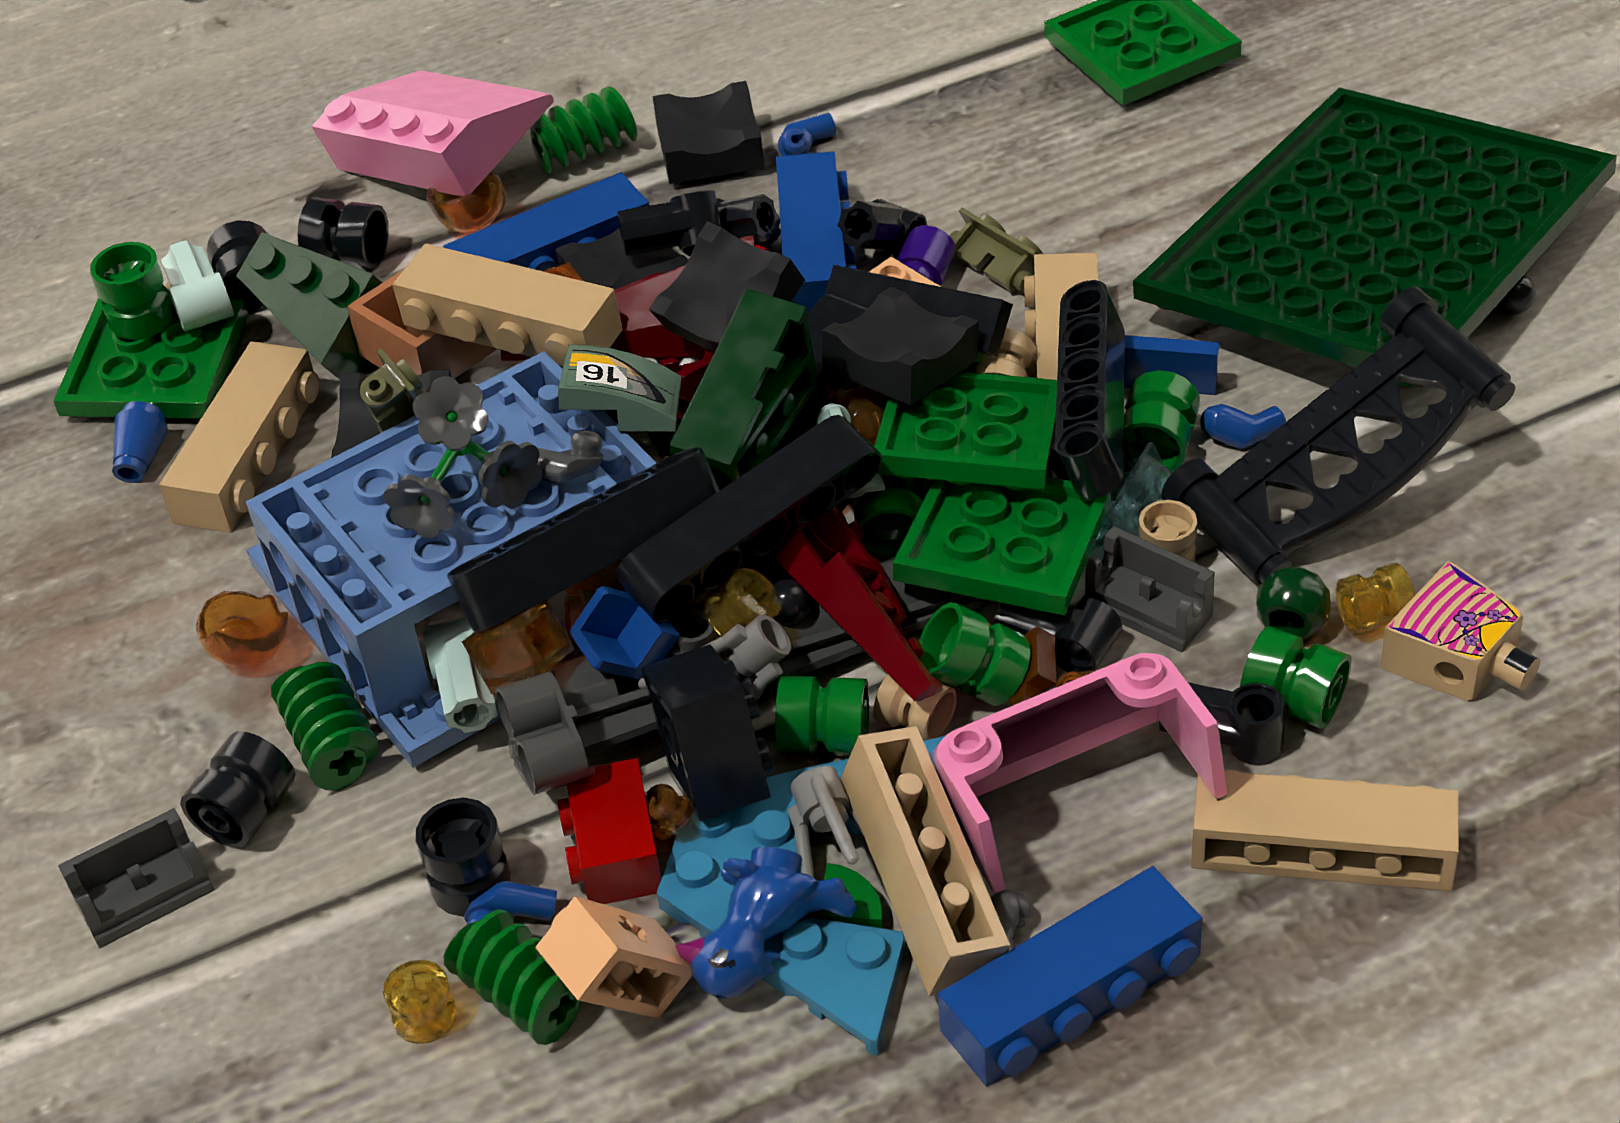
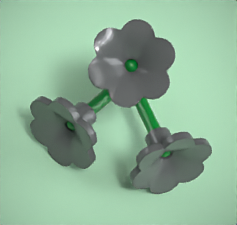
M442 376L432 383L430 392L419 394L413 402L414 414L420 420L418 433L421 439L430 445L443 443L447 450L431 477L421 479L416 475H405L399 484L388 485L383 493V499L392 508L390 517L397 526L403 529H414L423 538L431 539L437 537L441 530L451 529L457 520L456 512L449 505L450 496L441 484L457 456H463L468 453L482 463L478 475L480 483L484 485L481 496L483 502L492 508L499 507L502 504L510 509L519 507L525 501L527 492L535 488L542 478V469L537 464L540 453L538 448L530 442L517 445L513 441H505L495 451L488 452L472 441V436L483 433L489 423L488 414L482 408L483 393L476 384L469 382L459 385L454 378Z

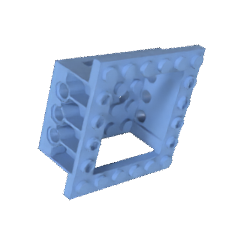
M545 351L477 385L483 393L482 408L488 414L489 423L483 433L472 436L471 439L488 452L495 451L505 441H513L517 445L530 442L538 448L561 452L571 449L570 440L574 433L591 431L598 433L603 440L600 452L604 454V458L596 470L561 483L541 478L539 484L527 492L525 501L519 507L510 509L502 504L499 507L492 508L483 502L481 496L484 485L480 483L478 475L482 463L468 453L463 456H457L441 483L450 496L449 505L456 512L457 520L451 529L441 530L437 537L431 539L423 538L414 529H403L397 526L390 517L392 508L383 499V493L388 485L399 484L405 475H416L421 479L431 477L447 450L443 443L430 445L421 439L418 433L420 420L414 416L246 501L259 544L247 549L252 567L326 660L341 667L346 675V681L354 691V695L412 768L478 732L464 733L461 729L447 727L439 689L433 691L431 688L414 627L415 623L458 601L447 574L466 561L656 464L625 431H618V424L604 410H559L558 386L562 368ZM711 593L688 609H698L711 602ZM564 621L491 660L492 666L487 668L489 677L492 679L494 692L496 688L504 686V675L581 652L576 642H568ZM497 703L498 716L491 719L486 727L501 719Z

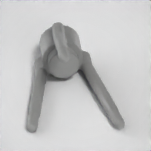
M759 615L745 627L737 624L722 637L706 644H711L717 653L728 649V655L722 660L724 662L732 660L737 671L742 675L750 677L754 673L756 674L757 678L751 685L756 700H758L769 684L783 674L778 662L791 651V643L786 632L778 622L767 615ZM644 677L638 681L640 689L646 687Z
M818 766L801 773L790 785L796 804L787 810L795 832L797 854L803 858L801 873L808 874L814 878L808 827L811 825L815 832L832 831L848 864H856L859 857L845 826L849 816L862 835L863 833L838 771L831 766ZM818 911L807 913L806 917L818 918Z

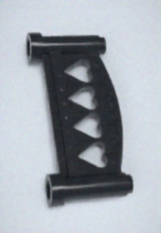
M1409 287L1396 295L1383 311L1379 326L1391 339L1376 350L1373 355H1370L1357 365L1351 372L1338 380L1221 474L1218 475L1202 459H1192L1179 466L1166 480L1162 488L1161 497L1162 500L1179 501L1189 506L1196 514L1197 525L1256 584H1262L1271 572L1292 567V563L1288 560L1290 553L1335 533L1389 499L1411 481L1438 454L1463 423L1470 410L1478 405L1479 407H1487L1491 411H1496L1511 399L1516 387L1511 382V376L1508 372L1437 312L1438 304L1420 287ZM1406 382L1440 388L1446 392V396L1439 403L1429 404L1427 412L1422 417L1409 418L1402 412L1398 383ZM1359 416L1396 423L1402 427V431L1395 438L1385 439L1383 447L1378 452L1364 453L1358 447L1354 418ZM1316 451L1348 457L1356 460L1358 465L1353 472L1341 474L1338 483L1334 487L1322 489L1314 483L1310 453ZM1273 486L1308 493L1313 497V501L1307 508L1295 510V515L1290 522L1276 524L1270 519L1266 488Z

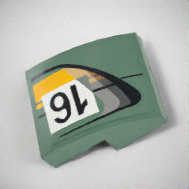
M568 344L558 386L559 410H617L618 431L676 432L681 394L680 375L656 362L628 352L590 345Z

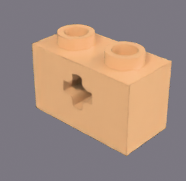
M576 896L567 907L556 915L551 928L535 947L577 1000L657 1019L660 1018L693 975L691 965L680 958L675 947L677 944L654 918Z

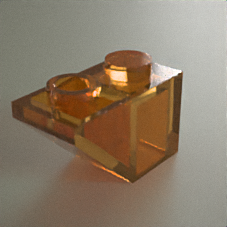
M547 599L496 626L475 631L462 641L491 694L496 693L495 691L498 687L546 673L575 649Z

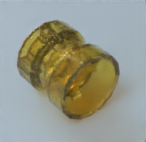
M1398 563L1377 567L1373 575L1368 577L1354 574L1341 578L1337 581L1335 588L1339 613L1348 630L1354 635L1374 631L1380 622L1386 620L1391 622L1415 596L1414 588L1407 572Z

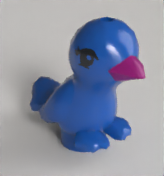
M755 848L751 852L750 860L729 857L726 862H723V869H721L723 881L734 886L729 901L727 918L720 927L708 935L691 942L675 945L680 958L691 965L693 975L705 993L720 999L736 998L753 988L760 979L773 973L774 970L770 963L778 960L780 956L771 950H764V942L788 930L810 912L826 910L841 916L851 917L857 911L855 901L846 889L842 879L816 880L808 874L801 873L803 858L793 851L781 848Z

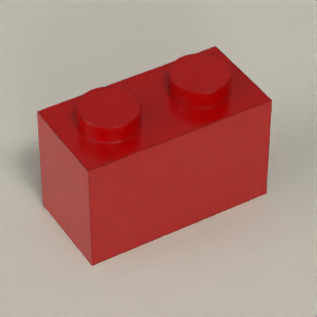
M638 758L595 766L594 776L567 784L569 797L557 799L564 836L575 834L576 846L565 848L572 885L584 883L587 899L601 904L657 894L661 875Z

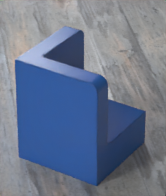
M605 586L597 589L569 631L594 669L638 680L643 678L641 667L663 660L680 637L670 621L655 623L627 592Z

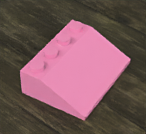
M420 70L341 95L326 106L324 114L311 127L338 170L467 198L551 106L554 99L550 93Z

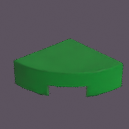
M827 863L824 880L841 878L855 901L857 911L851 917H845L831 911L818 910V919L883 929L881 902L871 883L850 868Z

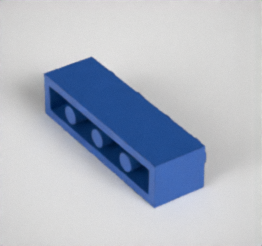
M835 151L776 157L782 254L792 260L805 278V282L791 302L806 306L807 314L818 300L825 295L833 265L856 269V265L846 266V264L855 263L854 247L844 243L842 230L837 226L842 209L850 208V201H845L849 200L847 171L836 170Z
M620 172L443 245V248L560 276L556 248L571 242L588 243L604 238L619 229L618 211L647 206L649 202L627 177Z
M1151 866L938 993L940 1032L986 1087L1005 1075L1015 1076L1026 1070L1038 1055L1061 1041L1067 1043L1080 1037L1092 1022L1115 1008L1125 1009L1131 1006L1142 996L1146 989L1167 976L1176 977L1186 972L1196 962L1197 958L1200 957L1203 917L1154 866Z

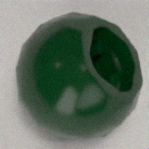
M1300 566L1271 572L1258 588L1256 596L1257 617L1264 627L1272 626L1300 636L1302 639H1307L1316 635L1329 619L1331 612L1330 590L1318 574Z

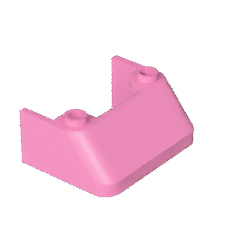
M1140 653L960 727L947 734L930 753L929 756L973 859L994 894L1006 888L991 822L976 798L1156 721H1160L1213 796L1218 799L1227 795L1218 723L1168 658L1153 653Z

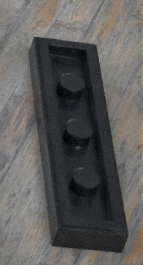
M833 265L825 295L831 294L869 308L878 295L890 287L905 292L915 303L933 314L943 317L965 315L978 320V353L998 357L1013 304L998 298Z

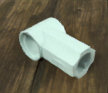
M187 240L170 245L169 252L161 261L171 286L169 291L184 332L234 316L219 272L214 274L203 246H194Z
M466 617L422 627L433 679L437 678L447 727L461 729L464 733L485 729L487 723L497 717L498 713L492 679L489 677L487 668L492 665L484 630L473 631Z

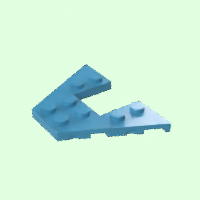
M945 736L923 741L929 755ZM849 758L766 777L771 798L701 822L690 805L687 804L657 890L659 908L678 922L694 926L699 931L700 937H704L720 927L727 918L731 892L734 888L733 885L723 881V877H721L723 862H726L729 857L750 860L752 850L759 847H775L797 853L795 832L787 810L796 804L790 789L792 781L801 773L818 766L834 767L841 779ZM849 816L845 822L848 832L850 834L862 835ZM812 825L808 827L809 836L812 830ZM804 916L788 930L764 942V950H771L779 954L780 957L778 960L770 963L774 970L773 973L762 979L784 995L800 998L808 1005L810 1013L821 1020L825 1016L864 1042L868 1053L878 1056L907 948L906 939L901 931Z

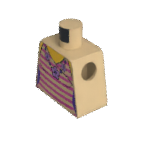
M1447 561L1385 627L1380 668L1459 699L1469 701L1475 700L1495 677L1524 691L1536 676L1540 666V659L1518 648L1524 617L1520 609L1457 565Z

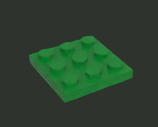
M1096 0L1044 21V37L1122 105L1137 101L1142 97L1241 57L1242 40L1192 0Z
M98 298L53 400L58 415L115 417L117 413L123 410L126 404L142 401L160 408L164 412L165 418H202L222 387L246 323L248 312L244 299H229L234 316L185 332L171 299L175 313L172 322L163 331L152 337L131 340L118 337L110 330L104 314L102 301Z
M960 371L912 405L897 402L888 397L874 446L883 457L877 474L890 475L902 480L925 478L947 480L956 485L978 483L1005 486L1012 490H1027L1029 488L1045 490L1055 435L1057 380Z
M1047 477L1045 490L1031 488L1027 490H1012L1005 486L978 483L956 485L947 480L934 479L893 561V581L1065 616L1109 510L1111 492L1099 498H1082L1075 493L1070 481Z

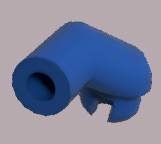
M827 112L787 124L778 141L780 154L782 156L807 154L813 142L836 135V127L832 115Z
M1218 404L1205 409L1200 418L1201 428L1207 435L1237 449L1247 448L1263 441L1281 425L1286 423L1283 412L1277 406H1272L1254 415H1250L1234 407Z
M509 881L499 882L470 903L465 912L464 919L469 924L481 920L490 912L501 909L509 912L513 918L518 915L551 921L556 904L557 890Z

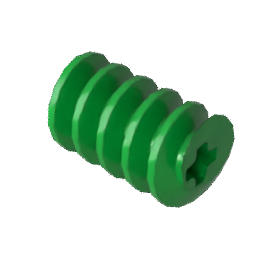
M608 86L601 89L599 96L592 92L586 94L583 97L582 103L576 99L566 102L565 110L558 105L549 108L547 116L543 113L532 125L530 135L538 163L542 170L549 174L552 172L551 158L555 157L563 168L568 167L569 151L572 150L580 161L586 160L587 144H590L598 155L604 153L603 138L607 137L612 146L618 148L621 146L620 132L622 131L626 133L632 142L637 140V126L633 114L621 94L615 88Z
M316 662L307 666L289 669L281 674L271 685V697L277 704L278 712L285 721V726L293 738V743L300 753V758L308 770L310 779L315 786L324 790L339 791L352 785L363 775L366 765L376 755L379 741L370 729V723L362 713V707L354 697V691L346 681L345 673L339 665L332 662Z
M501 909L488 913L481 920L467 924L453 937L443 954L446 969L451 974L458 975V978L468 988L475 989L485 1002L493 1003L497 1011L504 1017L511 1018V1021L517 1028L523 1032H529L530 1037L537 1044L548 1045L558 1041L575 1021L580 1009V1001L576 999L535 948L542 938H531V932L527 926L514 923L511 914Z

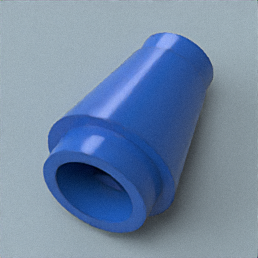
M134 401L126 404L123 410L115 416L114 465L112 473L117 479L127 483H139L144 480L145 474L168 432L165 414L160 408L147 402Z

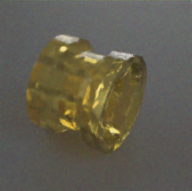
M747 568L737 570L728 579L726 589L715 591L705 604V613L709 623L721 636L725 635L737 624L743 627L747 626L759 615H767L774 619L781 609V603L771 582L759 572Z
M414 960L398 966L388 975L383 986V997L391 1013L390 1018L397 1035L407 1042L424 1044L442 1038L452 1029L456 1021L457 1007L450 992V984L444 969L435 962ZM427 995L428 998L421 1001L418 996Z

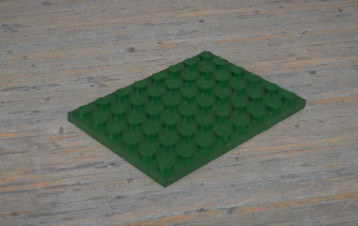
M1339 87L1133 280V299L1156 305L1164 310H1172L1202 319L1209 324H1218L1241 331L1255 338L1267 339L1290 346L1304 353H1312L1342 362L1355 368L1391 339L1379 326L1381 315L1390 301L1403 290L1417 286L1437 302V312L1468 338L1615 174L1617 155Z

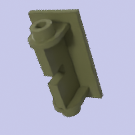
M961 207L959 212L966 225L961 231L955 230L949 235L956 246L954 258L978 272L992 258L991 263L983 271L986 277L1012 293L1019 291L1024 293V276L1034 275V254H1043L1041 249L1023 235H1019L1017 239L1010 236L1002 225L991 216L983 213L978 217Z
M380 348L376 352L383 366L362 382L360 395L372 413L380 433L414 417L413 402L419 394L424 392L421 390L423 387L422 382L407 362L401 359L394 364L382 348Z

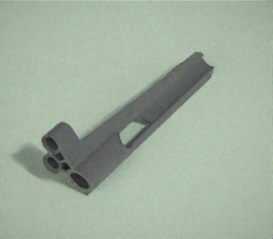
M897 554L878 559L907 616L900 625L904 636L923 629L931 616L942 605L949 602L959 604L970 610L994 602L893 581V561ZM764 595L707 612L713 618L721 633L731 630L737 624L741 626L748 625L759 615L768 616L764 605ZM812 596L811 610L802 622L792 626L779 624L786 632L791 643L790 653L778 662L783 671L781 676H800L865 650ZM582 651L503 676L504 686L496 688L495 692L499 713L507 732L511 760H514L518 773L533 795L594 776L595 765L588 766L586 755L658 729L647 688L640 689L638 679L598 671L591 666ZM738 672L741 683L748 681L752 685L757 678L755 673L747 677ZM781 676L769 684L767 688L778 684Z

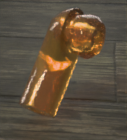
M657 784L647 791L648 812L652 832L656 838L668 840L688 826L693 816V806L686 796H678L674 788L668 784Z

